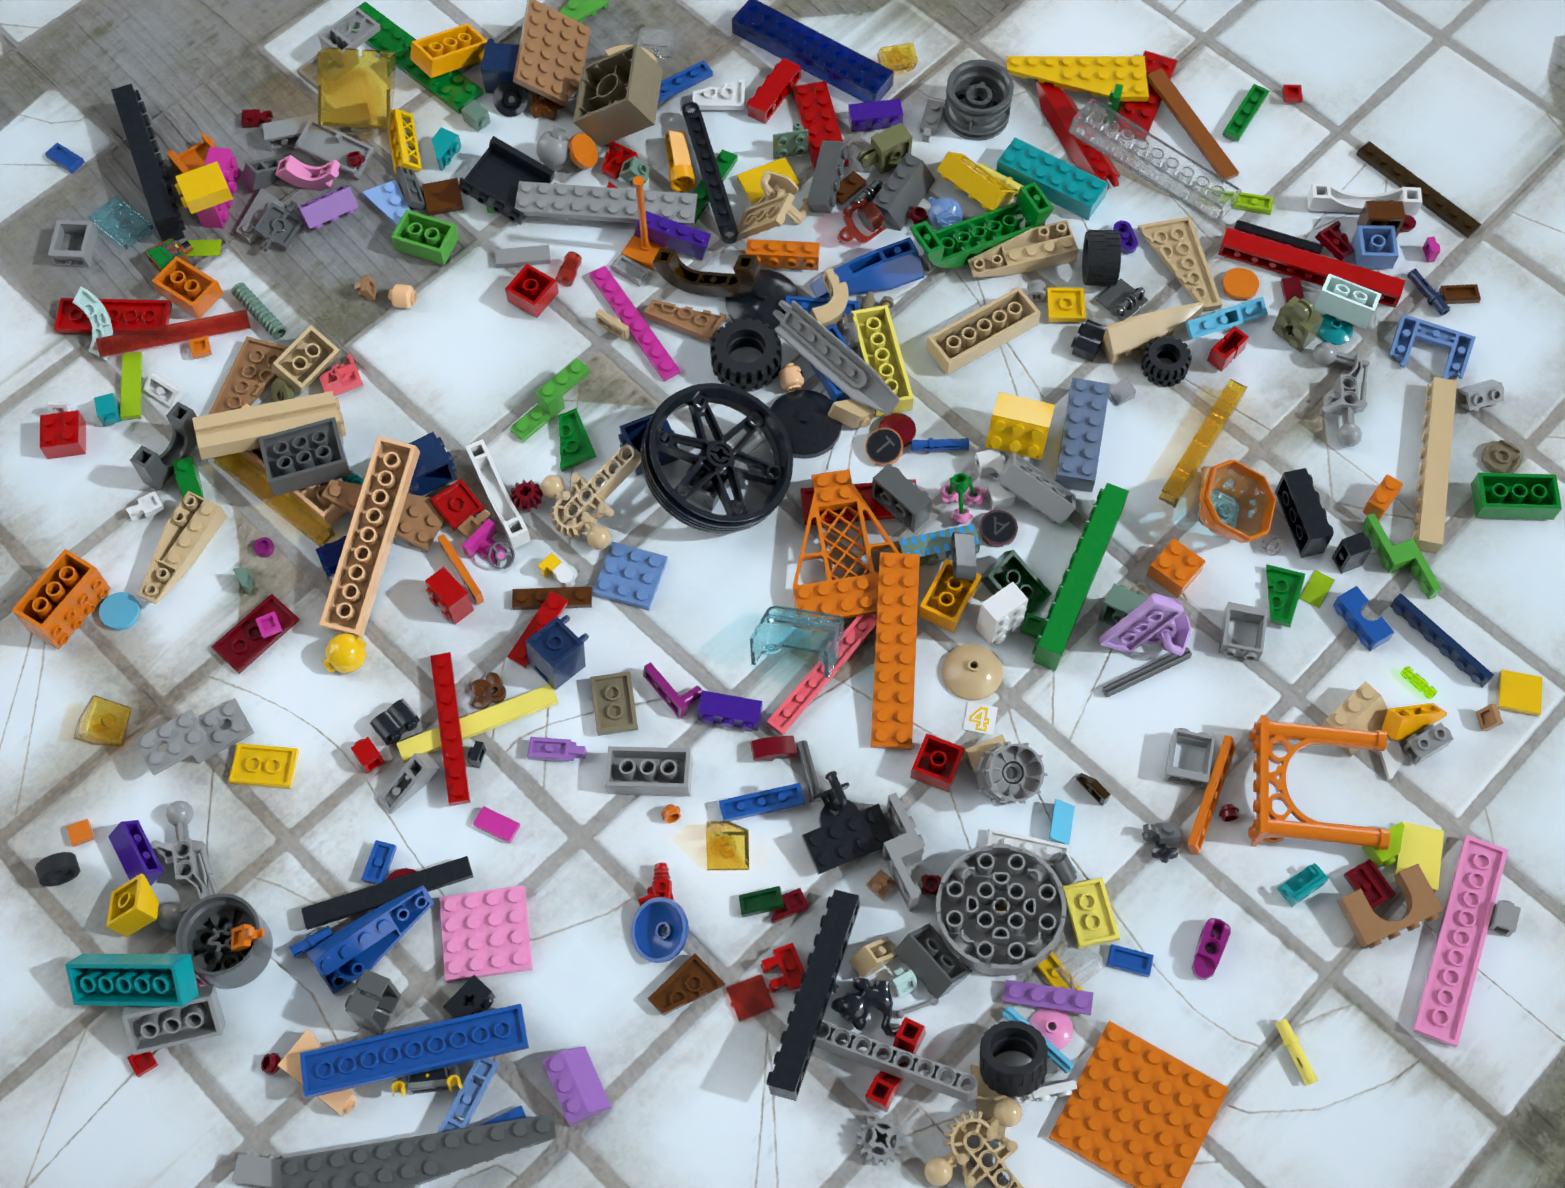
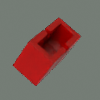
M1234 326L1223 339L1211 348L1207 361L1222 372L1233 359L1245 350L1249 336Z

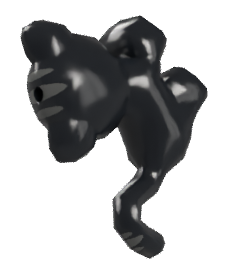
M853 978L852 985L858 992L846 993L842 998L835 999L831 1004V1008L839 1012L844 1020L853 1024L857 1030L861 1031L866 1025V1018L870 1010L869 1006H874L883 1013L881 1028L884 1033L895 1037L899 1027L891 1028L889 1025L892 1019L893 1007L889 981L875 980L873 985L870 986L869 979Z

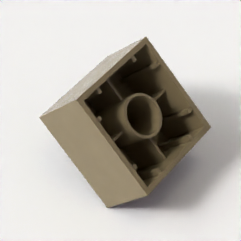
M638 44L582 67L573 123L600 147L655 125L663 69Z

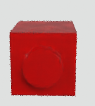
M369 737L358 740L351 747L352 752L367 774L385 763Z

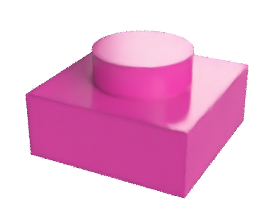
M1435 236L1427 237L1422 249L1427 262H1435L1440 253V245L1436 242Z
M275 611L256 618L263 638L283 631Z

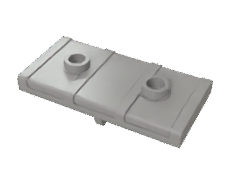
M312 118L307 122L294 146L295 150L325 164L333 160L340 163V171L358 180L375 151L373 147ZM353 151H359L363 155L362 158H365V161L356 167L348 166V162H346L347 154Z

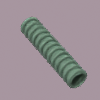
M237 283L232 288V295L252 314L273 339H280L285 335L286 327L244 283Z

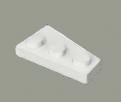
M741 79L738 83L734 84L730 82L725 83L724 86L718 88L709 87L693 91L692 101L699 105L700 110H744L745 79Z

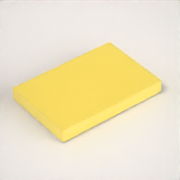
M1403 822L1404 830L1400 853L1396 856L1394 875L1413 865L1419 864L1432 890L1437 892L1444 831Z
M1103 877L1062 886L1066 898V909L1078 949L1120 940Z

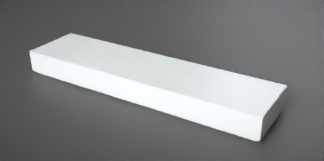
M991 828L988 829L985 846L1011 844L1013 847L1025 848L1041 857L1047 863H1049L1052 855L1059 852L1067 854L1070 859L1072 845Z

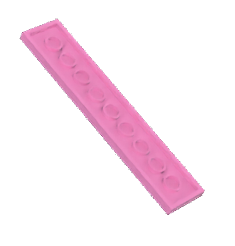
M1469 835L1464 837L1415 1018L1413 1032L1454 1048L1459 1044L1508 853L1507 849Z

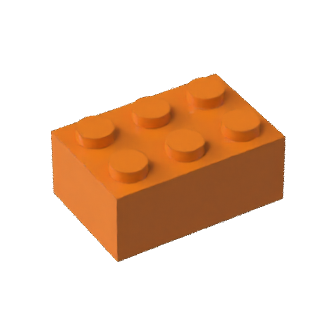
M178 256L152 280L159 295L170 300L198 319L223 295L218 281Z

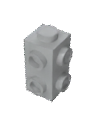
M1491 379L1459 388V407L1469 412H1475L1484 406H1495L1496 403L1504 401V387L1501 382Z
M1441 722L1435 726L1430 724L1422 730V734L1417 735L1415 733L1406 739L1407 744L1404 746L1403 751L1415 766L1447 747L1454 739L1451 731L1444 727Z

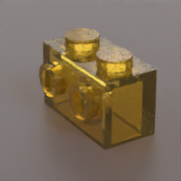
M913 42L881 47L877 53L882 74L892 75L897 73V71L903 70L904 72H909L918 63Z

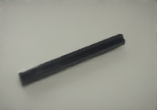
M1237 220L1234 229L1241 232L1254 234L1258 237L1307 250L1320 255L1323 250L1322 244L1241 220Z

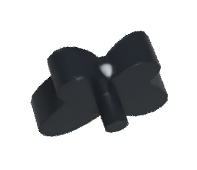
M1157 840L1155 848L1152 849V857L1160 858L1161 862L1168 863L1169 859L1178 857V849L1167 848L1166 844H1159Z

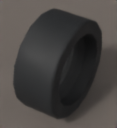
M71 852L49 855L40 860L35 866L40 885L48 887L67 883L80 873L76 855Z

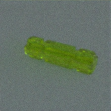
M1406 666L1401 671V676L1405 679L1408 678V682L1420 692L1423 691V695L1428 699H1432L1438 691L1433 686L1430 687L1429 683L1418 673H1414L1410 666Z

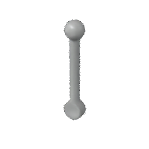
M932 996L929 1001L906 1010H898L896 1016L903 1018L905 1014L928 1005L935 1006L938 1004L939 999L937 1000Z

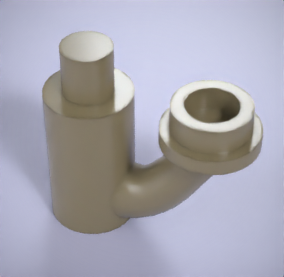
M868 291L867 295L863 297L861 309L874 307L875 298L873 292ZM884 296L880 301V305H888V308H892L894 306L893 298Z

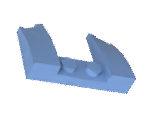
M1402 314L1396 328L1389 356H1394L1401 362L1400 366L1405 368L1414 339L1449 349L1442 378L1449 379V377L1458 376L1459 379H1462L1476 337Z

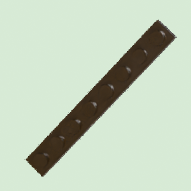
M1370 141L1357 151L1356 155L1398 187L1421 188L1422 205L1465 237L1469 238L1480 228L1481 223Z

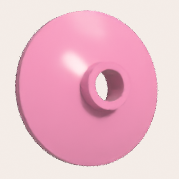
M1042 1008L1035 1012L1030 1020V1024L1039 1030L1058 1050L1064 1048L1072 1038L1073 1025L1068 1015L1063 1011ZM1048 1024H1054L1056 1029L1050 1030Z

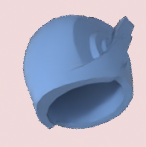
M932 197L928 198L931 204L928 216L934 229L939 230L963 221L962 207L955 199L948 197L937 200Z

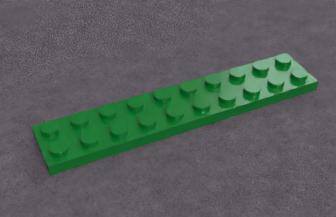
M367 2L358 6L359 9L381 26V30L364 43L458 114L462 112L461 109L484 94L481 87L457 69L430 78L410 59L411 42L416 39Z

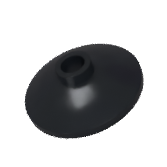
M506 81L496 88L493 102L496 109L502 115L515 117L526 109L528 95L523 86L513 81ZM511 96L515 98L513 103L509 102Z

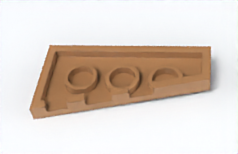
M652 300L644 311V317L708 343L712 341L714 334L717 333V330L726 320V314L723 313L715 315L711 314V311L708 310L700 312L687 306L679 308L676 307V304Z

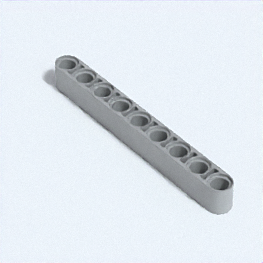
M822 1021L819 1033L824 1032L826 1035L824 1037H817L814 1047L961 1101L970 1102L977 1097V1080L971 1074ZM839 1040H846V1041H847V1042H846L845 1044H843V1045L837 1044V1042H838ZM861 1047L867 1048L865 1052H858L857 1050ZM880 1055L888 1056L885 1060L878 1059ZM907 1062L909 1066L902 1068L899 1064ZM928 1070L930 1073L928 1075H921L920 1071ZM947 1077L950 1078L951 1081L949 1083H943L941 1082V1079ZM965 1085H970L973 1087V1089H971L970 1091H965L962 1089V1087Z

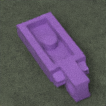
M530 737L527 757L528 759L569 762L574 761V758H586L587 750L585 746H576L577 743L572 742L571 739Z

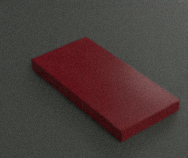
M271 594L211 647L240 674L300 620L279 599ZM275 611L283 631L263 638L256 618Z

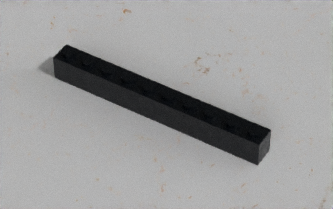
M834 889L832 897H828L826 909L828 910L826 915H822L820 934L815 935L813 943L815 948L813 953H809L807 959L808 969L807 972H803L800 981L802 985L800 992L797 991L794 997V1011L789 1012L787 1024L789 1025L787 1031H783L780 1044L782 1046L780 1052L776 1051L774 1056L773 1072L770 1071L767 1077L766 1085L769 1086L771 1095L793 1101L797 1100L860 908L859 895Z

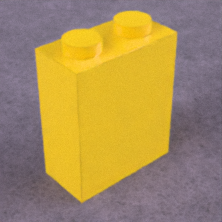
M217 161L175 176L178 184H175L178 194H183L184 196L180 198L184 208H189L191 214L233 199Z

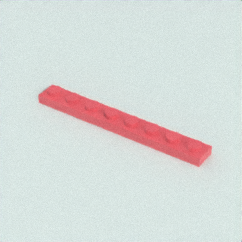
M877 613L865 616L863 614L856 617L767 720L769 727L781 736L787 732L876 628Z

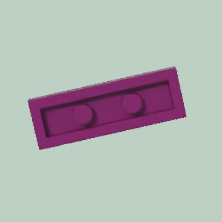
M651 662L644 666L643 677L679 719L686 716L688 705L701 697L702 689L697 685L679 696Z

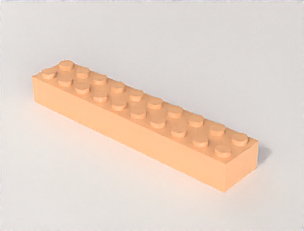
M380 436L377 437L319 623L323 628L340 633H350L363 638L420 454L417 446Z

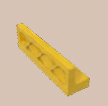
M394 108L386 118L394 172L397 174L396 168L398 166L420 172L422 165L413 114ZM402 117L408 119V124L402 119ZM404 130H406L410 134V138L404 132ZM407 143L410 145V147L413 149V151H411V150L407 147ZM409 157L415 162V164L409 162Z

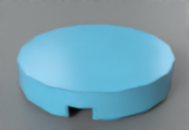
M118 592L111 594L100 605V620L109 629L119 631L128 629L138 620L137 617L141 612L140 604L129 593Z

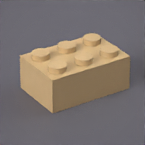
M310 325L272 363L271 371L301 395L338 357L340 350Z

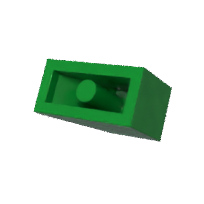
M192 456L173 461L175 477L182 498H184L188 491L204 498L199 470Z

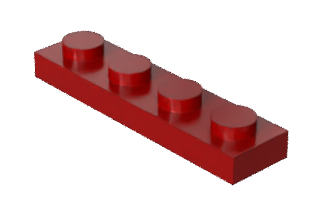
M551 591L507 656L508 659L526 668L528 665L526 640L553 619L559 618L568 605V600Z

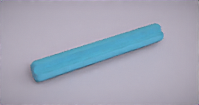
M1010 1006L1002 1013L1003 1017L1008 1021L1015 1020L1030 1024ZM1045 1038L1048 1047L1047 1057L1064 1073H1069L1073 1069L1074 1063Z

